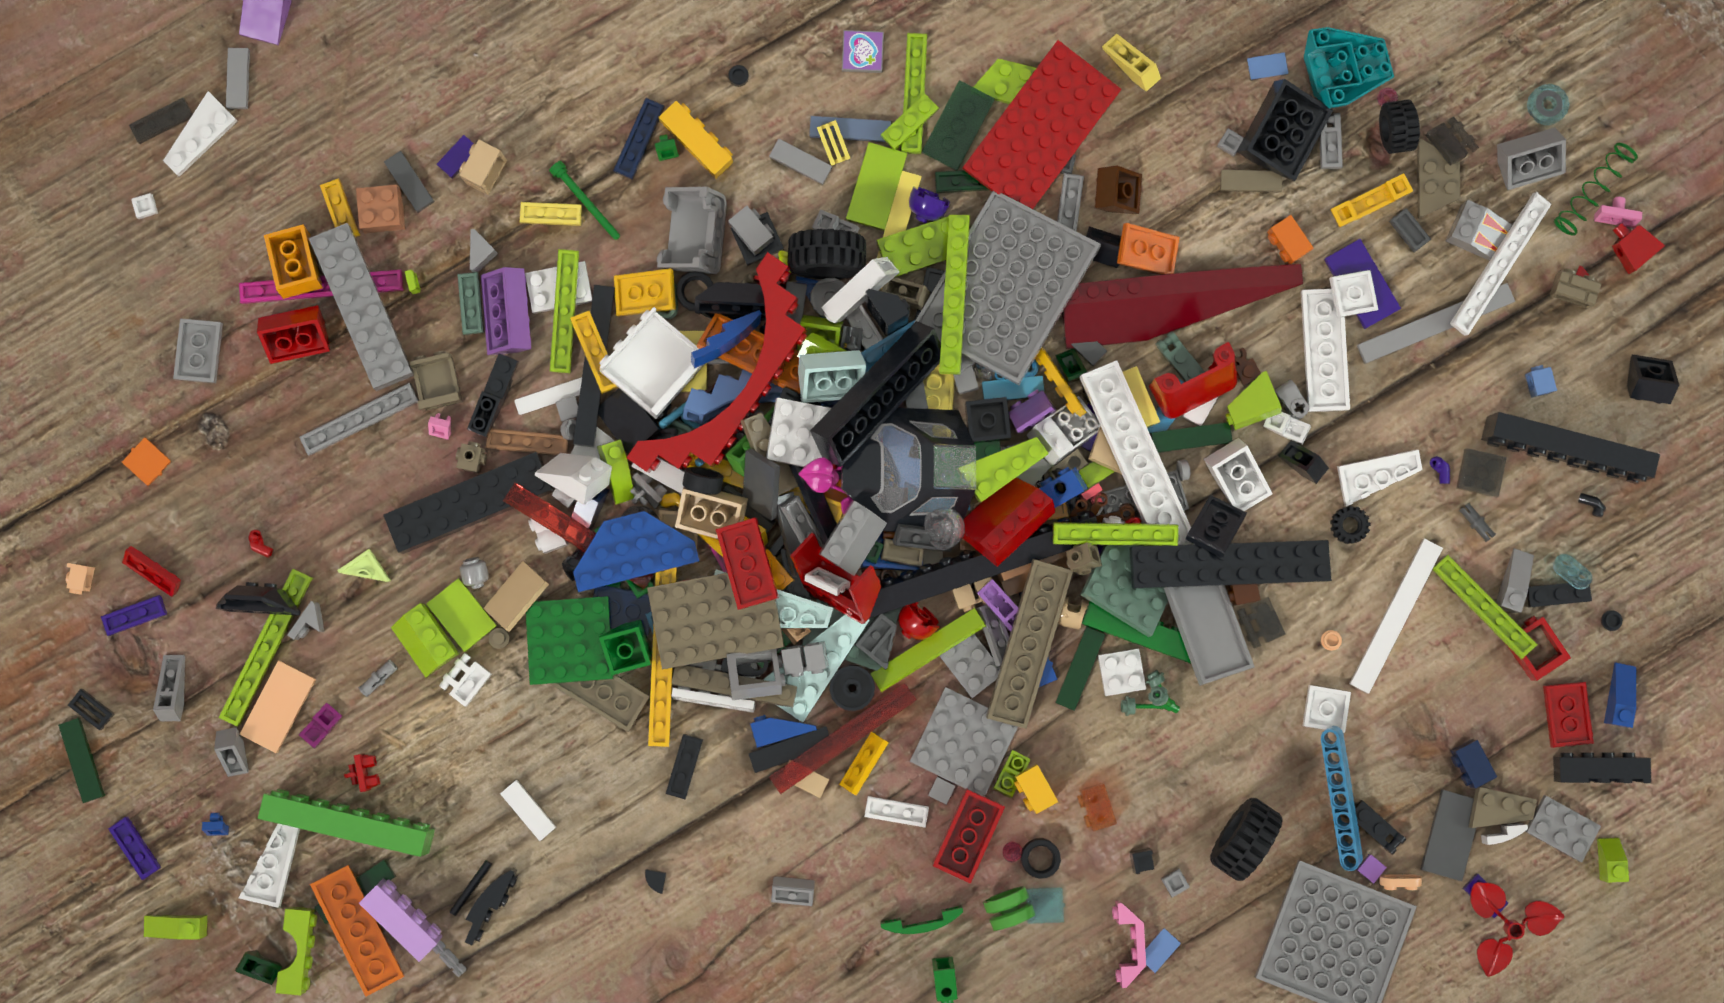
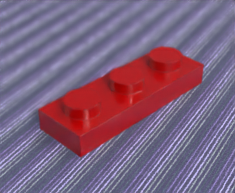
M132 546L125 550L122 561L124 565L171 597L178 592L181 579L175 574L170 573L160 566L159 563L154 562Z

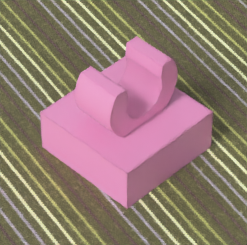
M439 413L435 417H430L428 422L429 435L449 440L451 435V417L448 416L446 420H443Z

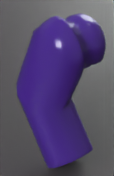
M1441 457L1431 458L1430 466L1439 473V484H1450L1449 464Z

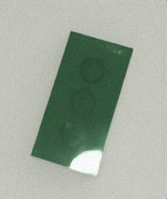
M959 80L926 142L922 154L958 171L995 98Z

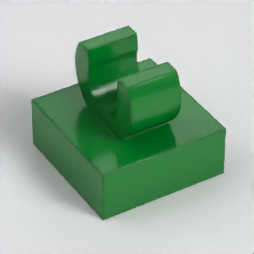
M667 134L659 136L660 142L655 143L659 161L679 157L675 140H668Z

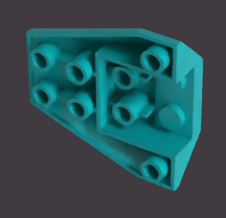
M1330 27L1309 30L1304 61L1313 95L1328 108L1347 106L1394 78L1385 39Z

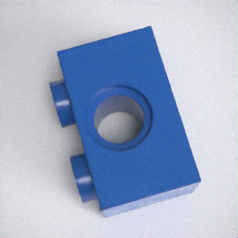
M1066 467L1058 472L1059 477L1054 480L1049 477L1040 483L1042 487L1039 489L1053 499L1055 508L1088 489L1076 467L1071 470L1069 467ZM1058 482L1065 484V492H1060L1057 489Z

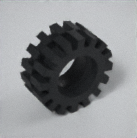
M1344 507L1336 511L1337 513L1332 516L1333 520L1330 521L1332 528L1330 529L1334 532L1333 536L1345 544L1362 541L1370 531L1368 529L1371 526V523L1368 522L1369 516H1366V512L1360 510L1359 507ZM1347 517H1352L1357 521L1358 527L1353 533H1348L1343 528V521Z

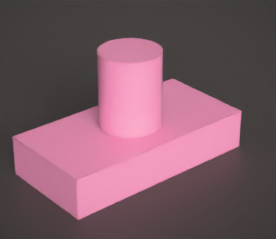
M1624 197L1613 198L1612 207L1602 205L1594 214V221L1612 225H1619L1623 222L1626 227L1634 228L1642 220V212L1625 209L1626 199Z

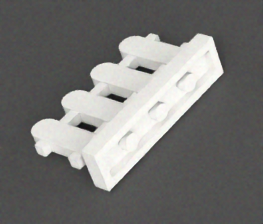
M716 659L686 666L721 671L722 665H718ZM751 663V667L757 670V664ZM759 675V676H744V677L756 678V677H760V675ZM679 686L678 689L673 688L671 696L673 700L753 713L755 710V701L748 699L732 700L731 696L714 695L711 692L701 690L695 692L691 691L690 688Z

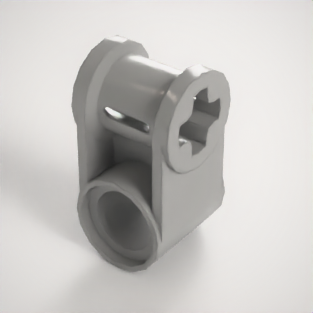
M1291 379L1275 389L1280 404L1292 418L1299 420L1308 413L1309 405ZM1301 406L1302 410L1296 413L1294 409Z

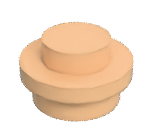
M1328 630L1321 636V644L1326 650H1336L1342 643V638L1337 631Z

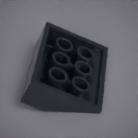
M1286 79L1274 81L1237 153L1255 164L1291 181H1296L1333 110Z

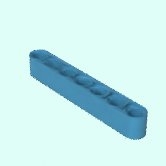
M1330 726L1321 734V745L1341 866L1345 870L1354 871L1362 863L1363 854L1343 731L1338 726ZM1328 732L1334 733L1337 740L1331 741L1328 738ZM1331 753L1338 754L1340 761H1334L1331 758ZM1334 774H1341L1343 782H1338ZM1338 794H1343L1346 797L1345 803L1339 801ZM1341 814L1347 815L1349 817L1350 822H1343L1341 820ZM1344 835L1351 836L1353 843L1346 842ZM1348 855L1353 856L1356 859L1355 864H1352L1348 861Z

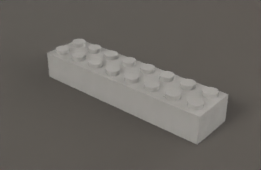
M345 223L309 238L373 389L379 391L413 377L414 374L349 224Z

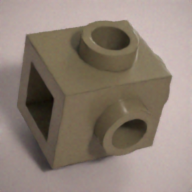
M468 441V445L461 444V448H458L456 452V460H458L456 468L480 474L481 467L485 465L487 460L485 449L481 448V444Z
M1090 543L1077 544L1073 546V549L1066 551L1069 569L1080 575L1090 574L1094 568L1102 566L1097 546Z

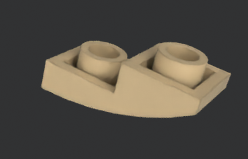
M789 760L780 778L817 798H821L829 779L791 760Z

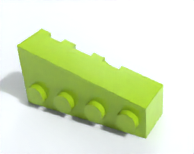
M1035 437L956 468V471L969 489L975 490L974 496L976 499L982 502L1049 453L1040 440Z

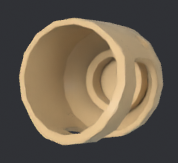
M1066 597L1058 625L1080 630L1089 601L1082 599L1079 605L1068 603L1069 597Z

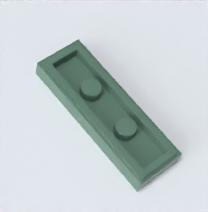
M479 273L457 274L463 335L484 333Z

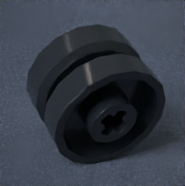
M850 665L841 668L834 674L830 681L829 690L832 700L837 706L844 710L856 711L863 709L871 702L874 696L875 684L867 670L859 666ZM854 684L856 691L850 692L849 685Z

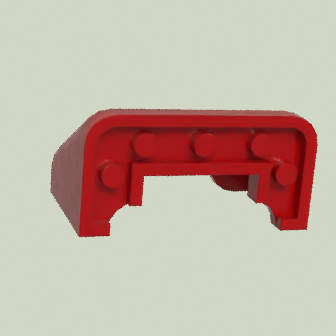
M1229 342L1219 346L1212 354L1213 363L1208 367V371L1182 384L1176 375L1172 373L1163 374L1152 381L1149 388L1165 417L1169 419L1177 418L1235 388L1237 385L1236 361L1234 351Z

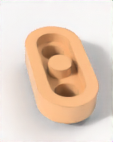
M1382 874L1380 876V885L1384 886L1386 890H1396L1397 887L1417 890V887L1422 886V876L1415 874Z

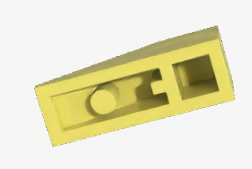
M1118 34L1114 35L1102 46L1103 50L1143 90L1148 91L1161 79L1157 65Z

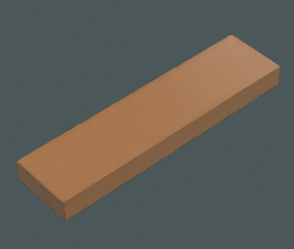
M491 428L486 437L485 448L558 455L560 453L568 454L569 440L558 434Z

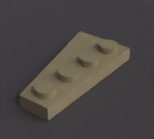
M757 413L740 420L751 449L766 457L771 426L763 414ZM772 461L780 466L778 495L798 487L789 464Z

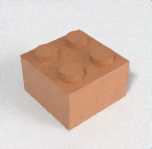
M397 184L356 188L360 230L364 233L405 230L402 189Z

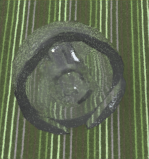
M944 507L933 510L926 515L924 522L925 532L930 534L932 538L930 542L937 549L946 550L952 548L963 539L965 524L963 518L956 510Z

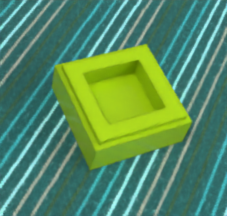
M413 270L405 271L409 291L412 294L420 293L421 289L417 274Z

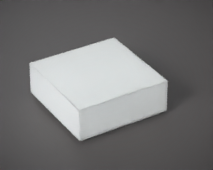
M149 193L131 199L137 219L158 214L153 194Z

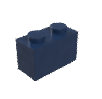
M1471 739L1450 750L1453 755L1451 760L1457 768H1460L1462 772L1461 778L1466 786L1476 789L1497 778L1478 740Z

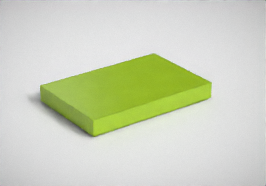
M460 578L426 604L464 652L497 627L496 623Z

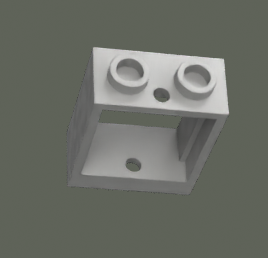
M776 649L749 654L740 652L727 654L732 700L782 694L785 678L784 674H780L779 668H783L781 655L777 656ZM772 661L775 681L739 685L736 665Z

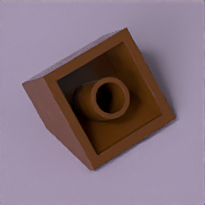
M1117 165L1098 168L1095 208L1112 213L1139 214L1142 174Z

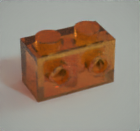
M1100 783L1079 790L1080 795L1077 796L1080 808L1084 807L1086 815L1083 818L1087 828L1090 827L1094 832L1117 824L1105 784Z

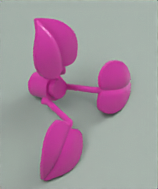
M817 458L811 461L799 472V476L817 493H824L829 488L845 493L848 497L844 498L841 502V509L844 514L851 501L854 500L843 488L836 486V483L839 481L837 471L843 469V465L833 470V465L827 458Z

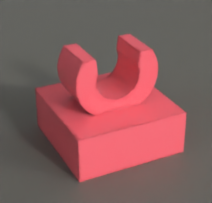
M1097 483L1087 491L1079 494V496L1086 500L1089 499L1093 505L1097 493L1103 489Z

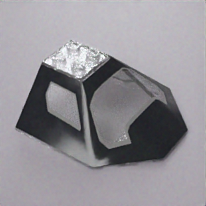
M897 408L841 466V489L854 501L884 520L887 524L883 531H896L898 524L953 530L965 518L976 490V446L959 410Z

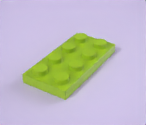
M949 216L876 240L881 257H888L898 269L899 273L895 277L946 261Z

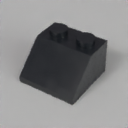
M1632 354L1627 380L1630 398L1652 401L1658 404H1671L1679 387L1673 361Z

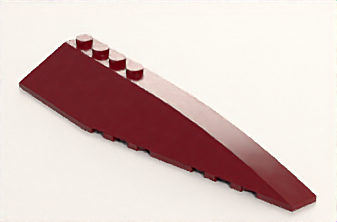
M1301 264L1208 270L1079 283L1062 312L1066 349H1073L1074 347L1071 345L1073 343L1097 341L1103 346L1148 341L1171 331L1248 305L1257 300L1303 285Z

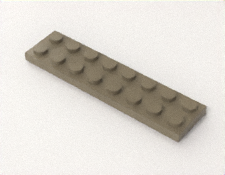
M1032 559L986 714L987 719L1027 728L1073 571L1070 569Z

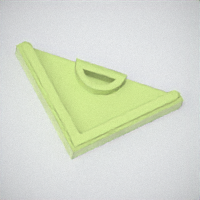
M371 549L366 550L337 570L342 574L385 582L391 581Z

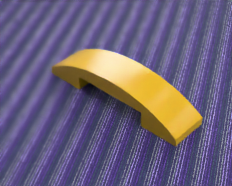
M1403 173L1330 210L1340 228L1413 192V189Z

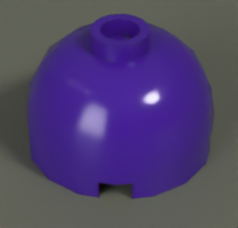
M913 186L909 197V207L917 215L915 219L927 223L928 220L935 221L943 217L950 205V201L945 197L943 200H940L939 194L921 187L917 189Z

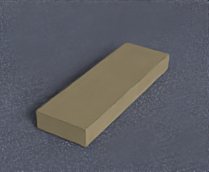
M1221 170L1220 191L1281 193L1282 176L1273 171Z

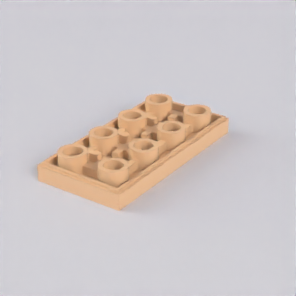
M278 660L239 735L274 753H278L316 679Z

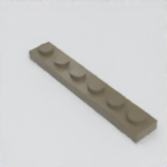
M686 665L678 666L674 669L671 683L674 686L731 696L728 673ZM738 675L739 685L770 682ZM785 684V686H782V694L748 698V700L793 708L797 686Z

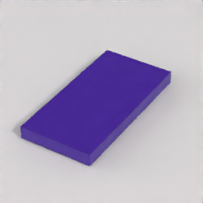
M1361 239L1324 259L1333 276L1367 270L1371 271L1378 310L1356 314L1364 329L1401 309Z

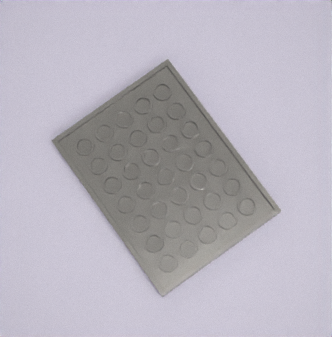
M993 191L969 230L962 355L1009 381L1020 385L1099 251L1101 244L1002 193L999 195ZM946 270L915 322L917 321L935 328L940 344Z

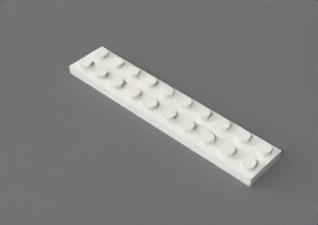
M1118 361L1082 374L1079 377L1143 523L1178 524V545H1194L1185 540L1191 526Z

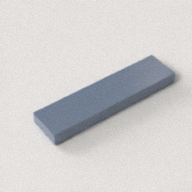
M811 116L809 136L810 138H821L817 127L836 120L843 140L886 142L881 137V134L891 125V121ZM830 126L834 139H838L834 126ZM826 128L823 129L825 138L830 139Z

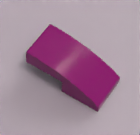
M326 703L313 716V720L300 732L299 736L315 749L339 722L342 715Z

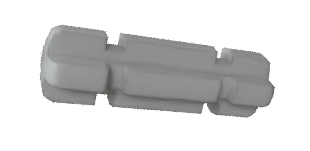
M439 941L432 950L440 955L441 960L450 969H453L452 972L457 977L461 976L466 971V967L458 962V958L449 949L445 948L446 945L442 941Z

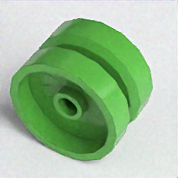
M1025 886L1001 892L983 901L987 913H996L989 919L993 931L1018 925L1036 915L1032 904L1023 903L1029 897Z

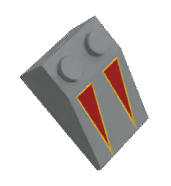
M1467 200L1461 205L1446 238V242L1490 261L1512 227V224L1488 208Z

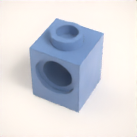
M1536 366L1531 368V372L1525 374L1531 398L1557 391L1551 367Z

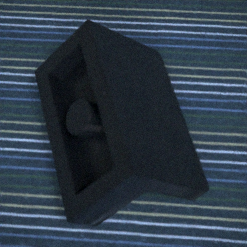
M1089 226L1086 237L1101 244L1093 261L1118 268L1120 264H1117L1121 236Z

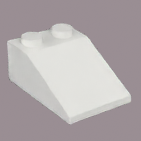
M1239 438L1204 458L1208 469L1230 505L1246 511L1273 494L1248 446Z
M560 453L537 470L535 476L585 505L609 485L612 466L597 457Z

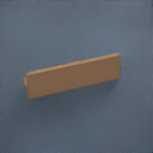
M1066 551L1039 560L1069 569ZM1031 563L998 574L1004 593L1008 597L1024 590Z

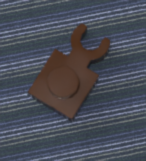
M1242 347L1239 349L1241 358L1235 356V361L1238 364L1236 367L1237 376L1242 385L1245 386L1253 382L1261 372L1253 358L1247 361L1246 350Z

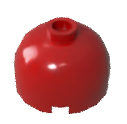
M919 602L902 607L898 621L902 628V634L908 639L924 640L931 637L939 629L940 626H937L939 623L937 618L925 606L923 610L918 607Z

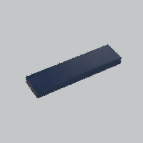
M645 98L613 170L615 173L633 180L659 122V116L663 113L664 105Z

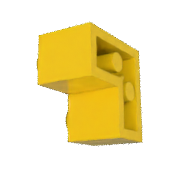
M1037 764L1015 776L1017 781L1013 783L1019 793L1023 792L1025 798L1022 800L1030 812L1033 810L1034 813L1038 814L1058 802Z

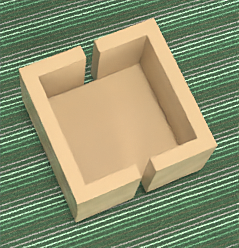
M478 139L477 143H474L470 148V156L467 162L464 161L462 163L459 176L467 185L489 195L507 159L499 149Z

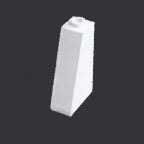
M888 257L872 259L821 307L825 317L833 323L843 321L865 302L866 290L878 291L899 273L898 269Z

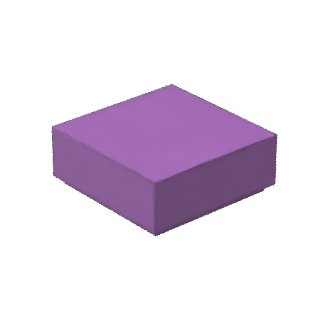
M1368 854L1356 870L1374 884L1387 867L1371 854Z

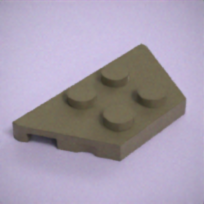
M1419 140L1417 146L1418 218H1422L1460 199V158L1424 140Z

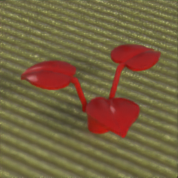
M1476 882L1471 889V904L1478 915L1483 918H1490L1495 912L1505 922L1503 929L1507 934L1506 937L1500 938L1498 942L1492 938L1486 939L1477 948L1478 961L1487 977L1498 974L1509 965L1513 957V950L1510 945L1503 942L1522 938L1525 933L1526 922L1530 932L1538 936H1544L1552 932L1559 922L1565 918L1564 914L1552 904L1544 901H1533L1525 907L1527 918H1524L1520 924L1516 920H1508L1498 910L1503 908L1506 903V895L1501 887L1493 883Z

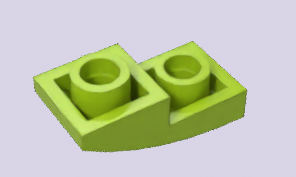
M1092 462L1078 472L1088 489H1090L1115 471Z
M1012 750L993 790L1012 798L1016 790V786L1013 783L1017 781L1015 776L1027 769L1031 759Z

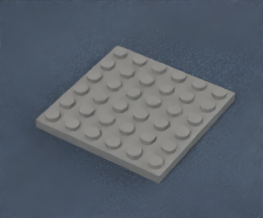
M1298 860L1255 978L1318 1003H1381L1417 906Z

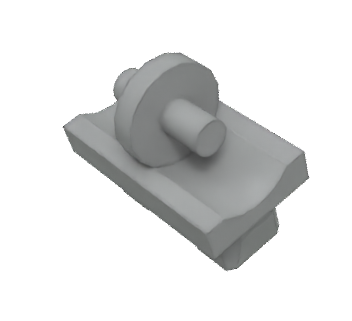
M643 472L640 474L636 473L632 476L634 488L630 492L635 496L632 499V503L636 504L640 501L644 506L649 503L656 509L667 490L661 484L652 489L648 484L654 478Z

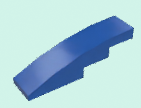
M760 310L722 324V333L707 338L706 347L691 352V363L694 369L716 359L744 340L760 324Z

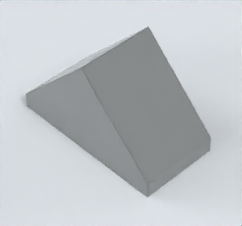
M471 229L470 270L472 272H479L498 253L475 229Z

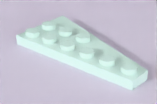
M716 569L714 575L723 574L726 572ZM777 589L779 598L776 599L781 628H828L834 608Z
M844 615L810 642L825 641L829 666L824 669L823 673L812 674L811 671H804L802 676L791 677V674L785 675L784 664H782L783 668H779L780 674H784L785 684L797 686V693L793 708L777 706L803 723L870 619L865 624H861ZM774 671L763 680L775 681Z

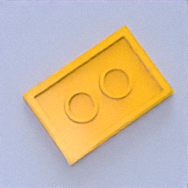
M673 269L614 276L616 316L643 314L647 309L651 311L653 307L656 308V312L676 310Z

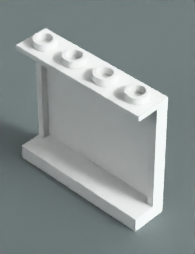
M653 307L651 311L647 309L640 317L642 321L637 326L635 324L632 325L626 334L628 336L624 341L620 339L613 347L615 351L610 356L606 355L599 364L601 365L600 372L657 419L705 364L694 369L691 363V352L699 348L656 312V308Z

